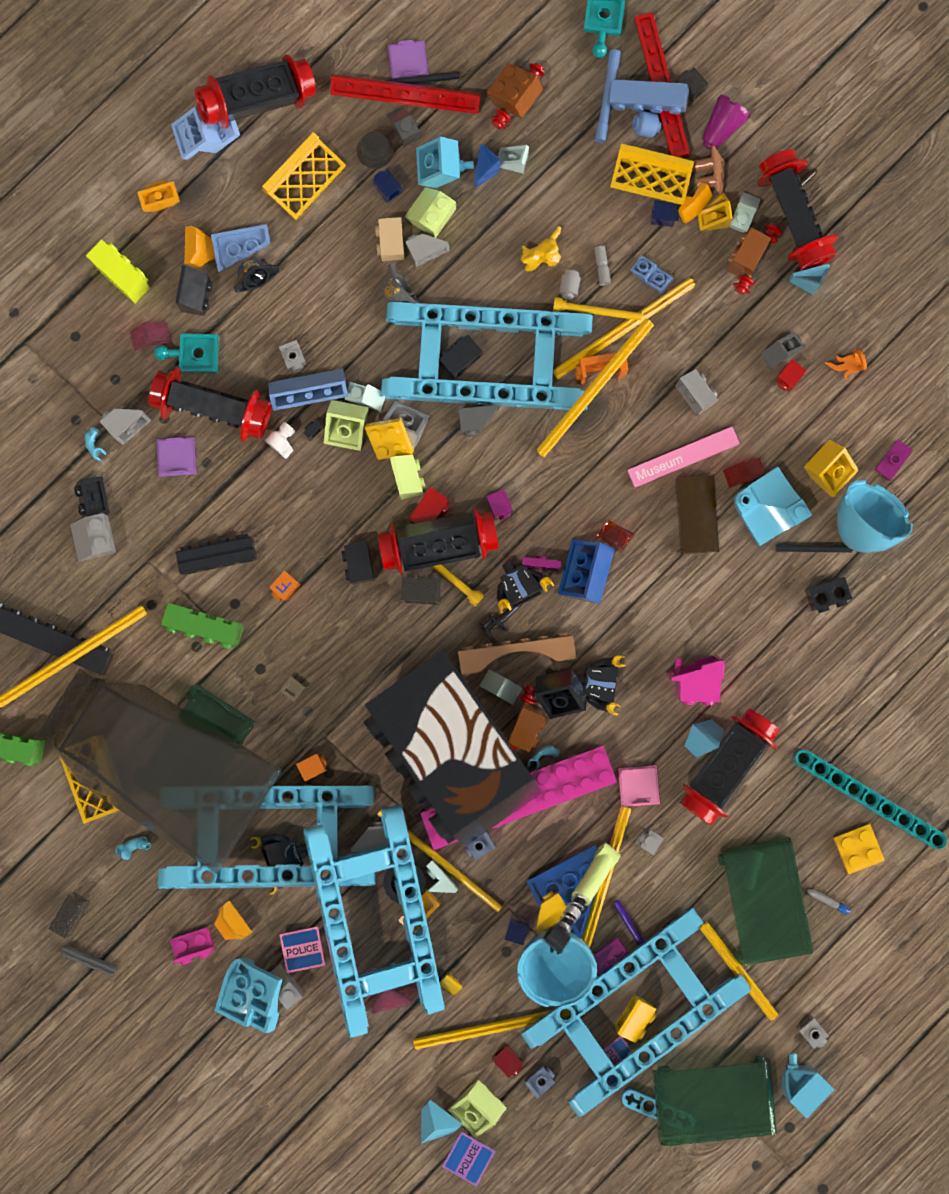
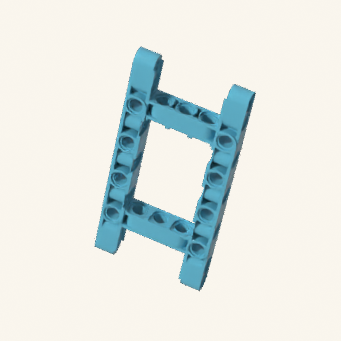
M389 302L387 303L386 321L395 323V325L422 327L419 378L390 377V379H382L381 397L386 396V399L570 410L585 391L580 390V388L552 387L555 335L583 336L591 334L593 316L581 313ZM434 312L438 316L435 319H430L428 315ZM468 315H473L476 319L469 322L465 318ZM510 317L513 319V322L506 324L503 319ZM547 319L551 322V324L549 326H543L541 324V321ZM448 326L466 330L496 329L498 332H534L536 334L533 385L439 380L438 369L442 328ZM429 386L433 388V391L430 394H425L423 389ZM463 389H469L471 394L463 396L460 392ZM501 391H506L509 396L506 399H502L498 394ZM542 393L546 395L547 399L539 401L536 396Z
M225 786L160 788V807L169 808V810L198 809L197 866H167L165 869H158V888L315 887L311 866L276 865L275 867H260V865H236V867L221 868L218 866L219 809H317V825L322 824L325 834L328 835L332 858L335 859L337 858V808H365V806L375 805L374 787ZM249 793L254 796V799L251 802H246L243 800V796ZM290 793L293 796V800L286 802L282 796ZM329 793L332 796V800L324 801L322 795ZM206 794L214 796V800L209 803L205 802L203 798ZM328 869L322 870V872L320 873V878H322V873L324 871H328ZM290 871L293 874V878L290 881H285L282 878L284 872ZM206 872H210L213 875V879L209 882L202 880V875ZM251 872L253 879L248 882L242 879L243 873ZM375 872L338 882V885H376Z
M400 804L382 808L383 816H381L387 845L343 857L332 858L328 835L325 834L322 824L304 829L314 883L349 1038L368 1032L367 1026L369 1025L363 997L416 982L421 1005L423 1004L427 1015L445 1009L406 822ZM404 849V854L401 857H397V851ZM393 867L396 877L394 881L397 896L404 914L402 919L406 938L410 943L412 955L409 961L398 964L391 963V966L381 969L374 968L371 972L358 975L338 882ZM328 869V875L325 878H320L322 870ZM408 887H412L411 893L405 895V890ZM337 908L335 915L328 916L330 909ZM416 925H420L419 931L413 933V928ZM344 946V952L337 954L338 948ZM424 963H428L427 968L425 970H421V966ZM348 985H353V989L350 992H345Z
M693 907L597 976L594 986L599 985L602 987V992L599 995H593L591 991L584 1000L566 1008L556 1006L520 1034L530 1049H533L537 1045L540 1047L564 1029L591 1067L596 1077L573 1093L574 1096L568 1101L578 1117L589 1112L751 991V987L743 976L738 974L733 978L730 977L708 993L675 948V946L696 932L703 923ZM658 939H664L665 941L662 949H657L655 946ZM659 959L678 984L680 990L690 1001L691 1009L682 1016L674 1018L651 1039L643 1041L627 1053L628 1056L619 1063L612 1064L580 1016ZM627 962H632L634 965L633 970L630 972L624 971V964ZM706 1004H710V1013L703 1014V1006ZM563 1009L570 1010V1016L566 1019L560 1017V1012ZM673 1028L680 1029V1034L677 1037H671L670 1035ZM643 1051L648 1052V1058L645 1061H641L638 1058L639 1054ZM608 1076H616V1082L608 1084L606 1082Z

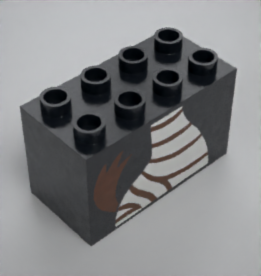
M444 650L365 704L371 716L364 720L363 723L384 749L391 744L393 748L384 753L397 773L400 772L405 780L411 776L414 778V781L406 787L420 806L422 805L426 812L432 808L435 809L437 813L431 816L429 821L442 839L444 838L448 844L457 840L466 847L542 793L534 778Z

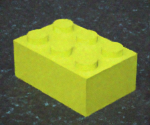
M101 239L86 255L94 267L134 304L150 289V286L147 284L149 280L145 277V274L137 267L135 268L131 261L123 254L121 255L110 242L106 244Z

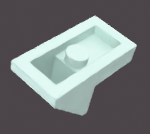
M743 192L729 227L743 233L748 232L760 198Z
M350 382L347 390L348 397H345V401L369 407L379 412L382 411L386 396L381 397V390L368 384L363 386Z
M432 859L426 865L428 867L427 873L433 879L437 878L438 881L428 889V892L456 893L458 887Z

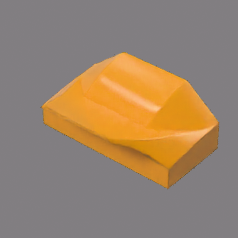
M162 180L146 185L144 190L137 192L144 212H155L172 207L180 201L174 181L167 182Z
M186 226L184 264L195 268H202L204 264L215 260L212 238L196 227Z
M230 901L219 908L214 925L225 940H243L252 933Z

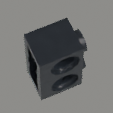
M845 577L805 590L812 612L818 610V613L830 610L829 606L835 604L838 608L847 605V600L852 599ZM836 588L842 591L841 598H837L834 595ZM817 594H821L824 597L823 604H819L816 601Z

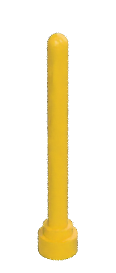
M555 297L553 312H565V310L640 321L644 319L643 313L566 303L567 301Z
M442 565L431 566L468 596L467 599L470 600L469 603L474 607L483 599L484 594L479 590L470 589Z

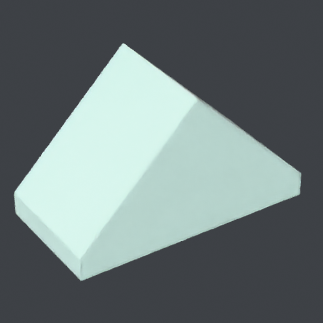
M529 146L500 148L498 154L500 168L524 173Z
M488 670L480 684V687L512 705L522 690L515 683L491 670Z

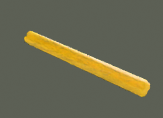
M708 922L703 923L699 927L702 933L735 976L738 974L743 976L751 987L749 994L768 1019H775L778 1016L776 1010Z

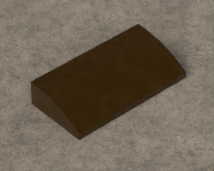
M713 476L677 477L675 485L681 555L719 552Z

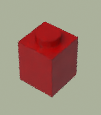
M792 359L775 379L777 386L784 391L790 392L807 370Z

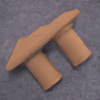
M712 146L710 158L695 160L697 172L709 169L714 171L712 176L697 178V187H699L701 182L708 183L709 188L715 187L721 195L724 188L725 161L715 146Z

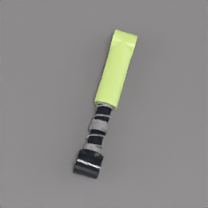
M606 842L595 852L592 863L572 893V902L564 910V916H561L560 921L553 924L543 936L542 940L558 953L569 943L571 936H569L571 926L578 920L581 915L580 911L584 910L583 906L590 904L610 869L618 862L621 856Z

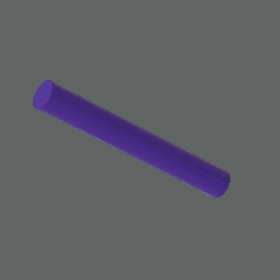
M617 900L613 903L615 909L637 945H641L644 942L642 936L620 900Z

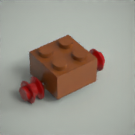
M507 63L486 93L492 104L500 108L496 109V117L491 116L492 125L499 130L501 128L506 129L505 123L511 122L509 114L522 119L540 95L543 87L539 76H545L544 68L540 64L530 63L529 71Z
M775 224L765 225L766 232H759L751 227L748 233H743L727 263L730 265L728 272L736 275L739 280L738 283H733L737 293L742 295L750 293L749 286H754L751 274L767 245L778 242L776 236L782 235L779 226Z
M527 684L526 687L522 686L524 693L518 695L522 701V706L509 734V738L506 740L513 750H517L516 747L530 752L531 747L535 748L538 743L540 734L538 731L539 729L543 730L547 716L542 707L534 705L537 703L534 699L535 687Z

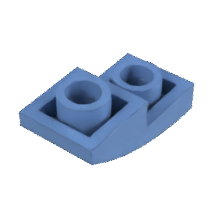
M642 255L630 269L636 277L660 294H663L673 281L671 275L657 268L655 263Z

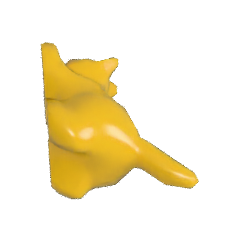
M560 226L556 228L549 238L543 240L536 247L529 249L524 245L522 246L521 261L527 264L525 271H533L543 262L551 267L560 261L561 256L558 253L559 248L555 241L560 235Z

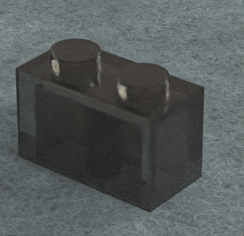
M75 892L68 894L48 929L63 938L71 936L90 901Z

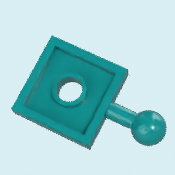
M625 0L587 1L583 32L598 33L597 43L592 48V53L595 57L602 58L607 53V47L604 44L605 35H621ZM601 11H607L610 16L608 18H602L599 15V13Z
M180 334V349H167L164 345H158L154 349V356L158 360H165L168 356L179 357L181 373H218V334ZM197 349L204 350V355L201 358L194 357V352Z

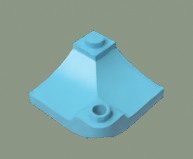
M779 467L772 469L737 492L734 497L735 508L758 546L812 516L803 499L794 491ZM743 497L748 498L746 504H744L742 501Z
M246 957L234 960L224 977L215 1012L244 1027L252 1026L266 1034L274 1031L280 1013L278 1011V997L282 978L254 965V961Z

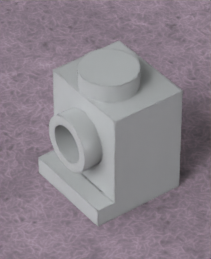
M297 340L279 347L289 372H298L304 368L303 366L307 365ZM296 354L295 359H290V355Z
M644 827L635 844L654 855L664 838Z
M811 1015L796 1027L811 1047L821 1048L827 1043L826 1038L828 1034ZM817 1031L818 1035L813 1038L812 1033Z

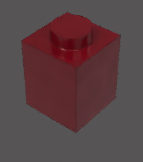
M507 1043L492 1056V1061L508 1078L512 1075L516 1076L523 1069L521 1067L523 1065L522 1059Z

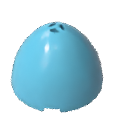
M865 480L854 481L850 483L843 493L837 509L838 533L843 543L848 548L857 552L874 553L888 550L904 541L912 532L913 523L909 522V512L903 503L890 491L878 484L872 486L865 484Z
M544 931L533 937L520 955L517 968L520 986L530 999L545 1007L561 1006L566 1008L575 1005L588 996L596 983L597 965L592 951L579 936L572 932L569 933V936H571L569 943L560 953H557L555 950L552 951L550 946L542 940L547 932Z

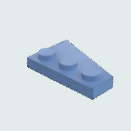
M267 224L211 234L219 273L271 244Z

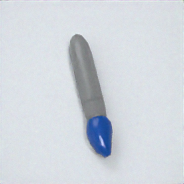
M807 889V893L810 896L837 909L839 912L844 914L851 912L843 903H839L817 890Z

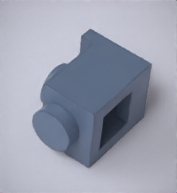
M486 832L467 845L465 850L470 858L474 856L476 860L496 847ZM477 843H481L483 845V848L481 850H477L475 848V845Z
M542 1064L528 1075L524 1081L538 1099L541 1094L555 1084L554 1077L556 1075L550 1067L545 1068ZM540 1078L545 1079V1083L542 1085L538 1083Z

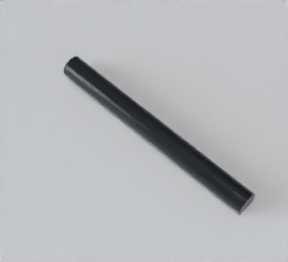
M459 71L387 79L385 81L421 84L460 78Z
M775 545V552H853L846 545Z

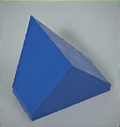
M480 144L474 187H479L498 174L500 170V159L484 144Z

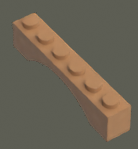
M568 633L557 634V638L550 639L549 636L538 637V641H530V638L520 639L519 643L511 644V641L500 642V646L493 647L492 643L482 644L480 649H473V646L462 647V651H458L461 675L480 673L495 659L515 652L538 653L555 662L576 659L574 638L569 636Z

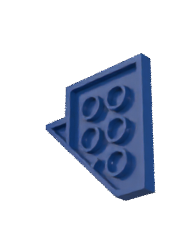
M595 845L526 881L539 907L541 901L544 900L543 896L550 891H553V893L558 892L566 906L572 902V893L594 859L593 856L597 851ZM593 899L589 905L583 906L584 910L580 911L581 915L578 920L572 924L575 934L580 938L582 937Z

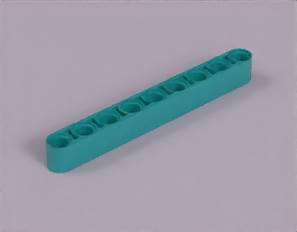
M799 749L793 753L792 761L796 766L923 844L934 849H942L946 846L947 837L944 833L808 750ZM800 753L806 755V761L803 764L798 760ZM821 763L823 771L818 774L815 771V766ZM835 773L840 777L839 782L836 784L832 782V775ZM852 783L856 786V791L853 794L848 791V787ZM867 794H871L873 797L870 804H867L865 801ZM885 804L889 806L887 814L882 812V807ZM904 814L906 817V822L901 825L899 823V817L900 815ZM920 824L923 831L918 835L915 829ZM935 835H938L939 843L934 845L932 839Z

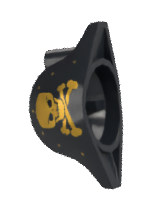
M249 259L244 261L237 270L238 278L234 284L235 292L251 291L262 287L280 271L279 267L268 264L265 259Z

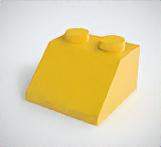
M828 440L804 466L810 478L831 497H834L859 471L845 447L831 440Z
M634 993L614 1026L617 1034L634 1043L638 1039L641 1040L646 1033L645 1027L648 1022L652 1023L657 1015L655 1006Z

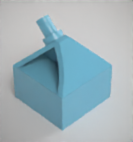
M440 136L416 148L418 185L436 189L460 178V173L464 169H474V161L464 162V160H460L458 141Z
M789 1053V1063L782 1076V1093L808 1118L834 1089L809 1064L799 1066L796 1053Z

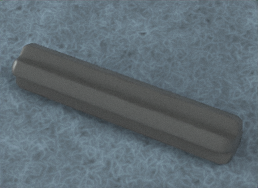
M68 945L62 948V956L104 974L113 976L117 970V966Z

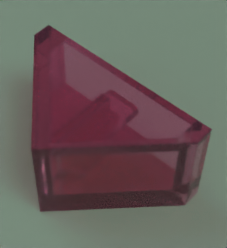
M144 322L130 331L134 350L171 342L167 323Z
M396 988L383 991L372 1006V1014L410 1005L411 998Z

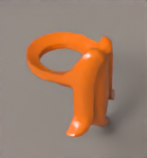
M860 348L854 349L853 354L844 358L836 355L838 362H844L841 365L825 362V365L832 370L838 372L847 370L844 374L845 380H847L849 374L866 370L868 364Z

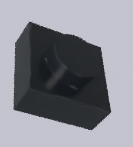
M318 420L315 422L311 421L304 428L306 430L304 435L311 442L324 427Z

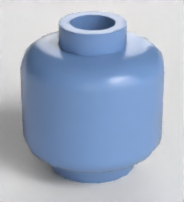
M641 111L633 118L632 130H634L637 136L653 138L661 129V122L655 113Z

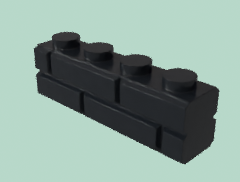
M248 534L237 535V539L234 540L222 538L218 539V543L215 544L202 542L199 543V547L192 548L191 545L180 547V551H175L179 573L187 575L256 561L257 555L254 539L251 536L248 537Z

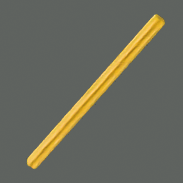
M691 278L686 279L638 313H643L644 319H648L694 288V281ZM627 319L553 369V375L557 379L561 378L576 368L580 358L595 355L638 326L643 320Z
M643 320L537 448L538 454L543 457L548 454L654 325L650 320Z
M139 606L1 694L0 708L147 614L144 607Z
M625 806L620 808L609 845L618 853L631 813V809ZM614 866L610 869L592 901L581 938L589 948Z
M569 1009L561 1010V1018L565 1019L570 1016ZM549 1011L415 1038L413 1040L414 1048L421 1049L530 1026Z

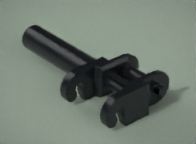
M521 606L511 611L508 608L497 621L494 619V615H488L489 619L484 624L480 623L481 629H485V634L496 643L497 641L493 638L491 632L499 625L508 632L509 630L503 623ZM493 621L495 625L489 630L487 626Z

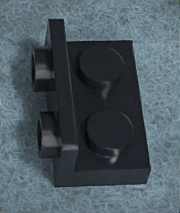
M103 477L80 479L74 486L75 496L79 498L80 503L78 504L79 515H82V518L101 513L109 515Z

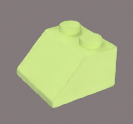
M425 187L404 216V219L429 236L436 238L456 210V202L441 191Z
M331 400L326 415L324 444L361 451L369 407Z
M413 455L390 457L401 500L422 495V489L426 487L423 477L419 478L417 472L421 470L418 459L414 460Z
M478 1080L468 1087L449 1107L448 1111L476 1138L494 1126L507 1108Z

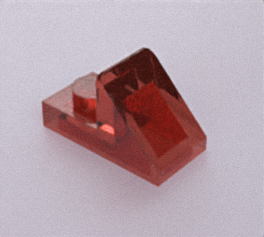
M760 458L749 462H741L723 470L728 488L757 480L765 475Z

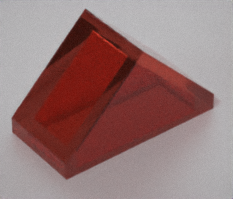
M610 520L607 521L597 534L620 553L634 536L632 532Z

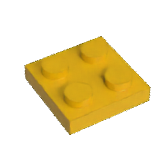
M401 418L368 423L364 427L378 460L388 459L393 456L412 455L414 452Z
M869 823L833 837L847 874L884 861Z

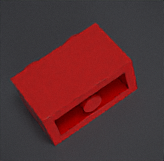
M429 488L409 517V521L416 524L439 519L441 514L444 516L449 510V499L434 489Z

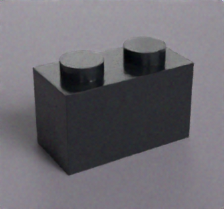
M469 335L461 336L455 341L453 348L450 350L447 348L440 354L439 363L454 380L483 356V351Z
M367 541L344 545L345 550L341 551L343 562H347L348 569H345L346 580H350L352 585L374 581Z

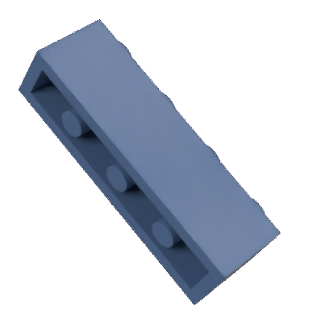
M612 79L609 103L612 108L618 111L632 109L635 112L651 110L653 113L669 111L671 114H680L681 112H686L689 88L687 84Z
M343 369L268 383L273 411L348 397Z

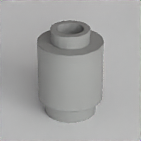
M573 270L564 271L559 289V294L562 295V298L572 300L573 297L578 296L579 272Z

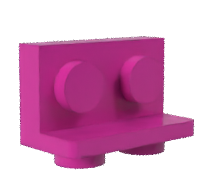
M209 927L170 939L175 955L174 963L180 962L181 965L192 962V958L197 956L200 959L211 955L210 952L215 949Z

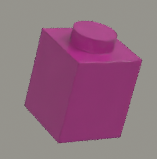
M504 489L486 496L495 520L499 518L502 521L510 517L513 509Z

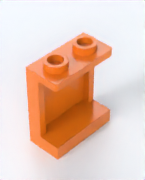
M616 353L580 358L575 369L576 380H580V385L585 384L586 373L602 371ZM627 359L616 371L617 379H624L629 370Z

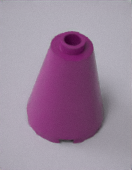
M722 94L717 98L701 138L703 141L702 145L709 150H712V146L718 149L750 118V113L737 102L729 101L731 98Z

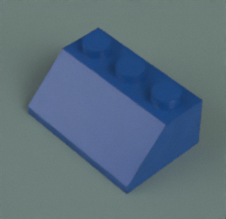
M572 539L558 594L600 604L614 548L600 542Z

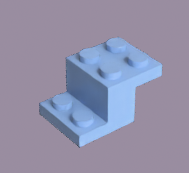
M196 106L171 124L181 157L185 160H188L199 151L217 153L240 136L235 120L228 122V128L224 130L218 123L206 126Z

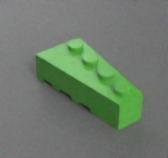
M170 603L167 604L161 623L162 626L166 627V631L176 634L177 630L185 632L184 636L193 639L197 635L203 637L202 641L211 644L214 641L221 642V647L231 650L233 646L238 647L244 625L231 622L220 617L196 612Z
M0 733V758L4 759V762L15 763L18 761L23 762L22 765L34 766L35 763H41L45 740Z

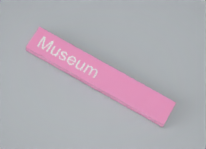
M730 427L627 470L634 488L733 448L740 443L733 427Z

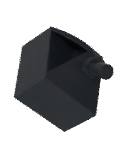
M548 668L545 675L536 677L534 695L550 719L586 711L587 692L572 668L562 670Z

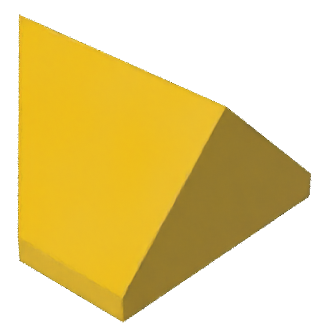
M724 192L698 214L700 231L729 228L733 218L730 200Z

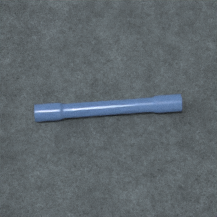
M615 49L610 50L604 94L595 135V142L605 143L607 137L612 79H616L621 52Z

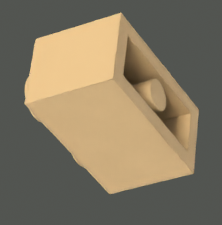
M401 217L378 219L379 225L375 226L376 237H380V244H377V255H381L382 261L404 260Z

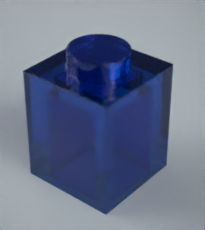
M389 169L380 171L374 176V187L386 203L402 193L400 184Z
M654 200L650 224L673 227L674 222L678 221L679 212L676 209L677 204Z
M510 918L504 939L524 945L529 924Z

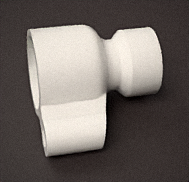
M283 422L280 425V429L272 431L265 441L282 457L287 459L294 451L287 438L291 437L295 430L286 422Z

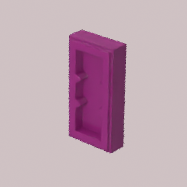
M897 439L875 468V471L888 481H891L913 450Z
M536 556V558L523 557L522 565L526 568L559 571L561 561L547 560L548 557Z
M618 937L593 954L597 965V976L629 954Z

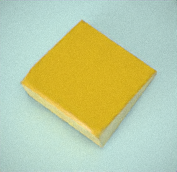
M449 972L440 981V985L452 995L457 994L462 989L463 984Z

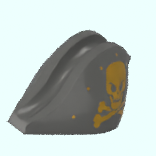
M390 262L388 273L381 280L384 298L389 302L419 303L405 278L394 263Z

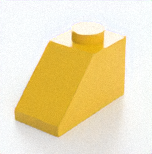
M550 891L543 896L544 900L540 903L535 926L537 934L560 921L561 916H564L563 912L567 906L558 892L553 893V891Z

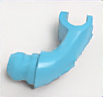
M91 427L85 433V446L92 457L100 462L102 460L97 457L98 454L103 453L106 455V452L102 448L94 446L99 430Z
M552 744L538 748L528 759L527 767H529L531 761H535L536 767L534 770L538 769L541 756L558 757L560 750L552 746Z
M145 836L133 838L118 845L116 854L122 859L128 860L131 858V853L137 848L150 849L151 842Z

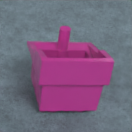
M712 655L695 660L694 664L683 667V658H675V669L666 671V676L671 681H675V696L685 705H694L695 702H702L703 705H714V702H720L721 679H724V660L718 655Z

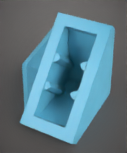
M826 264L792 273L789 281L814 295L821 286L830 265Z
M712 719L693 724L685 747L699 759L702 755L717 749L723 734L726 732Z
M429 1100L421 1109V1144L453 1134L462 1123Z

